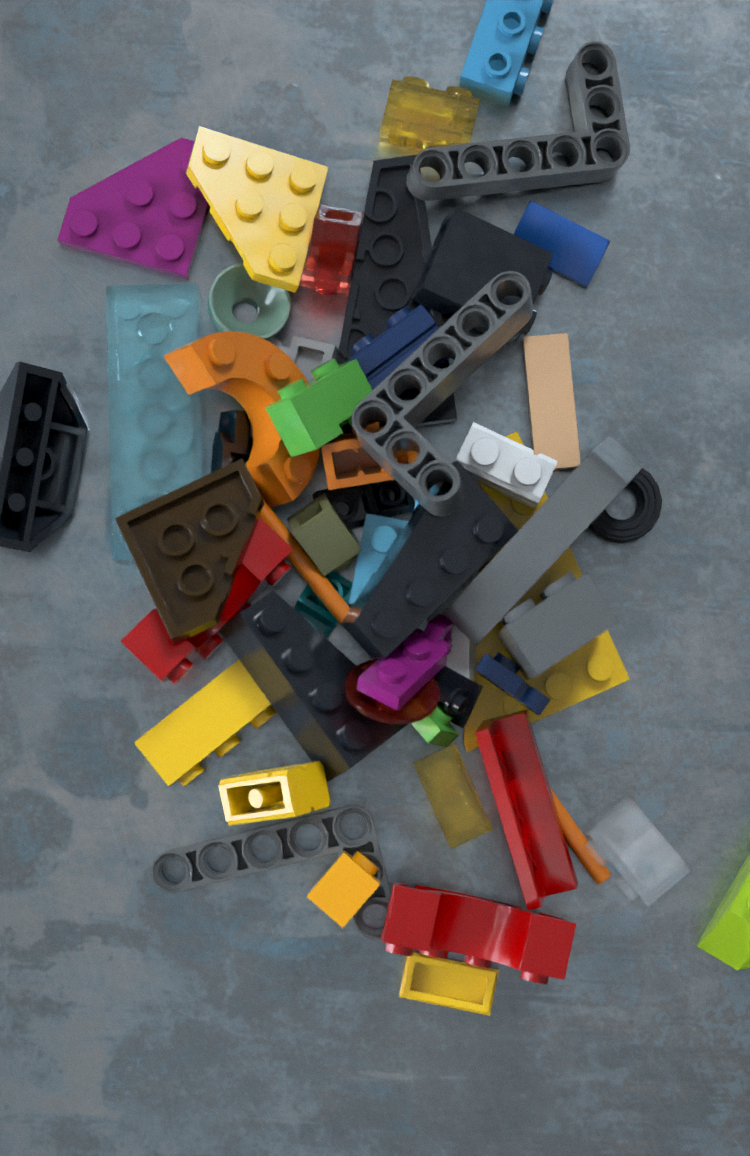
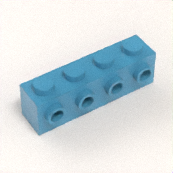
M486 0L460 76L459 91L508 108L513 94L522 96L530 69L524 68L523 65L528 52L535 55L537 53L544 28L538 27L537 24L541 12L550 14L554 0Z

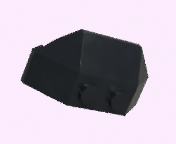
M21 361L16 362L0 392V547L31 552L38 546V543L51 535L72 517L88 428L76 401L66 386L67 382L63 373Z

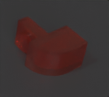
M319 205L314 217L309 254L303 267L302 286L309 287L314 292L322 295H336L338 293L349 295L364 212Z

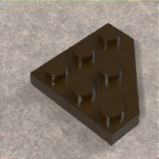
M243 458L115 518L174 645L218 624L264 506L262 496Z

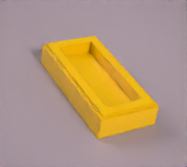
M414 951L412 957L407 956L399 997L490 1016L499 969L495 967H480L452 958H436Z

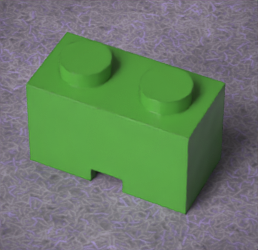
M334 358L311 370L314 377L312 380L305 383L301 378L284 386L277 391L281 398L265 408L291 457L317 450L342 434V426L347 423L353 426L351 419L353 410L373 391L357 359L338 365Z

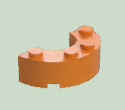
M238 331L210 334L164 355L163 357L188 395L203 389H218L237 400L245 409L252 425L253 446L249 460L245 464L261 496L270 507L294 501L307 486L314 473L320 448L291 457L265 409L281 398L277 392L279 389L301 378L307 383L305 376L292 359L271 342L256 335Z

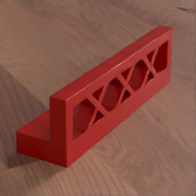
M526 709L483 720L475 734L529 911L541 908L546 896L577 889L578 881Z

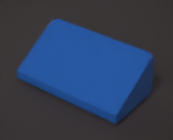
M533 201L528 203L514 232V235L553 253L548 269L586 288L610 243L608 239Z

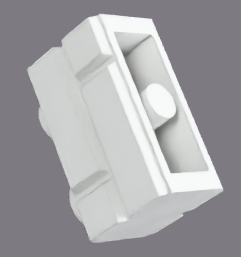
M474 422L455 460L461 463L477 483L533 509L538 505L558 461L541 453L536 456L533 449Z

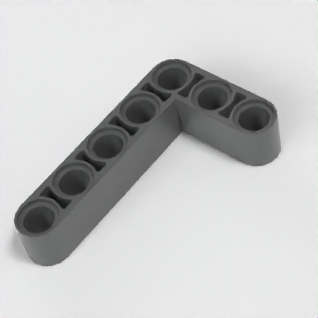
M592 41L585 43L578 50L566 71L575 132L424 149L417 154L407 174L406 184L411 194L420 200L434 201L603 182L611 179L627 161L630 154V143L613 51L602 42ZM582 63L593 64L598 69L599 75L587 73ZM596 105L602 108L606 114V119L595 117L591 113L589 106ZM604 148L612 154L613 162L601 160L596 149ZM561 153L565 155L570 161V167L559 166L554 161L552 154ZM512 157L521 159L526 164L527 171L518 172L510 166L508 159ZM473 162L478 164L482 168L484 176L473 177L469 175L465 170L464 163ZM423 167L434 169L439 174L440 181L429 182L421 176L419 169Z
M507 271L495 276L353 410L352 425L362 448L428 512L435 516L445 517L457 512L463 504L464 491L459 472L455 466L415 428L525 326L532 317L533 304L530 284L526 277L518 272ZM511 295L522 298L514 305H504L501 303L502 299ZM481 326L488 329L482 336L472 337L467 335L468 331L473 327ZM447 357L455 360L447 368L439 369L433 366L440 358ZM408 389L421 391L418 397L413 400L405 401L399 399L402 392ZM381 420L386 422V426L379 432L369 433L365 431L368 424L373 421ZM406 451L419 453V457L410 464H400L397 462L398 457ZM448 482L453 485L452 489L445 495L435 496L429 493L432 486L436 483Z
M609 435L569 475L454 600L443 615L477 646L644 466Z
M347 805L174 848L160 854L153 861L151 867V878L154 885L161 891L177 893L338 853L340 857L346 851L353 857L359 851L369 860H372L379 868L376 878L380 880V885L353 916L358 931L364 937L372 940L381 939L383 927L379 929L368 927L362 919L363 911L372 904L381 905L387 910L391 896V889L374 820L370 812L359 805ZM357 813L365 819L367 829L362 837L350 839L342 833L340 822L345 815ZM304 824L314 825L321 832V844L313 850L301 848L296 841L297 829ZM265 835L274 840L276 854L273 859L261 861L253 855L251 845L257 836ZM222 847L229 852L231 864L228 870L216 872L209 867L207 854L211 848ZM168 858L179 859L184 864L186 875L182 882L172 883L164 877L162 867Z

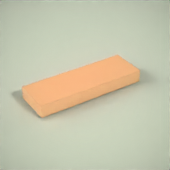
M568 333L523 337L522 347L534 455L537 456L541 453L558 461L554 471L576 469L581 464Z

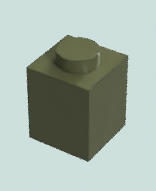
M325 493L287 518L294 537L324 576L333 570L339 571L346 568L354 561L356 554L362 551L354 532Z

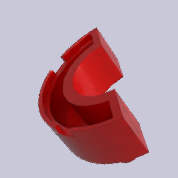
M259 517L217 625L174 645L158 610L153 608L120 642L161 682L170 680L174 685L177 684L194 666L192 663L194 659L200 655L204 660H207L222 645L224 640L220 637L221 633L219 630L239 613L250 607L252 601L267 584L274 587L289 572L291 566L286 561L293 549Z
M393 883L381 941L386 943L385 951L412 957L414 949L421 950L420 953L442 959H447L448 953L453 952L466 955L464 962L480 967L491 968L493 962L510 966L521 971V979L530 982L548 984L549 977L565 980L577 923L543 912L536 914L522 910L520 906L469 894L416 884L414 888L406 887V883Z

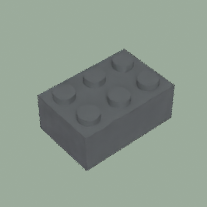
M570 572L548 586L539 595L543 602L535 605L530 598L508 612L501 619L504 627L496 635L514 662L520 667V671L525 679L529 680L538 676L620 621L588 573L576 579L573 573Z

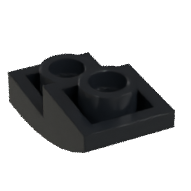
M395 479L328 490L327 488L312 494L313 500L325 493L351 530L364 527L366 513L397 518L412 513L415 507L413 496Z

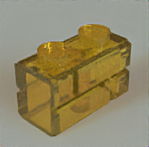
M406 76L403 78V81L392 79L380 129V142L419 151L431 147L471 143L480 99L473 98L472 92L462 87L449 86L446 91L429 88V83L418 77Z
M452 744L412 762L451 849L494 830L486 811L482 807V802L456 744Z

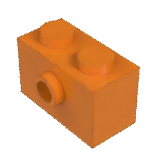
M373 421L368 424L365 431L376 433L383 428L379 427L378 421ZM351 426L352 433L341 434L321 446L328 490L394 480L362 448L353 426ZM406 451L398 457L397 462L400 464H410L417 459V452Z

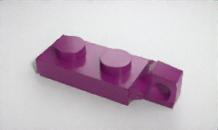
M439 614L428 622L424 631L416 628L386 658H379L359 676L357 690L398 711L446 665L447 656L451 652L452 647L451 634L454 624L445 616Z

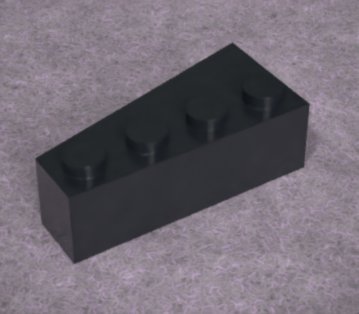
M459 461L452 462V464L459 472L464 491V500L460 509L450 516L441 517L428 512L418 503L400 536L396 537L388 549V554L376 573L372 574L341 622L343 627L371 658H386L519 531ZM439 482L432 486L429 493L435 496H442L447 494L453 485L448 482Z
M274 590L239 613L219 630L311 761L321 762L327 782L352 768L410 723L400 709L397 711L358 691V678L364 672Z

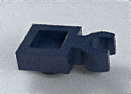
M497 652L494 658L488 654L483 655L473 671L508 696L513 697L536 715H540L550 702V699L516 675L520 667L499 652Z

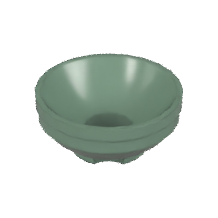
M243 263L227 267L216 276L209 290L208 312L212 323L219 332H244L268 341L283 328L289 317L291 308L289 292L252 280L242 265ZM238 302L250 303L257 311V319L249 324L241 323L233 316L232 307Z

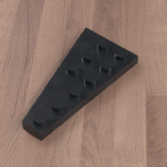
M417 155L373 161L363 224L338 350V365L348 362L347 359L353 356L349 351L350 348L364 336L372 334L374 338H377L389 329L386 322L397 311L406 306L413 311L419 305H422L411 300L432 249L425 201L414 197L406 184L407 174ZM422 305L440 328L443 325L442 314ZM447 359L437 368L443 369L449 367V359ZM408 389L399 396V399L405 401L413 400L418 397L421 391ZM454 392L417 427L457 421ZM377 420L380 428L386 426L385 421ZM350 423L341 427L342 434L352 433Z

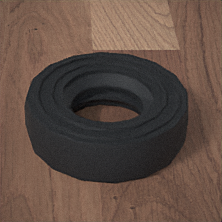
M642 468L626 485L637 495L638 507L635 514L628 519L620 520L611 517L604 509L588 526L594 534L605 541L622 544L638 540L652 530L660 517L662 497L659 485L645 469Z

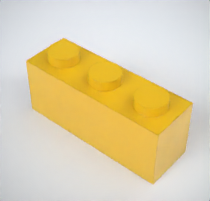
M238 659L134 743L168 786H173L179 781L185 787L205 771L201 765L204 760L213 753L222 758L241 742L237 736L238 733L250 724L255 729H258L276 715L277 712Z

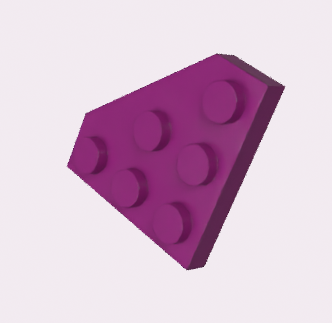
M181 137L70 197L57 239L58 242L64 246L188 280L210 208L200 189H195L186 174L195 141Z

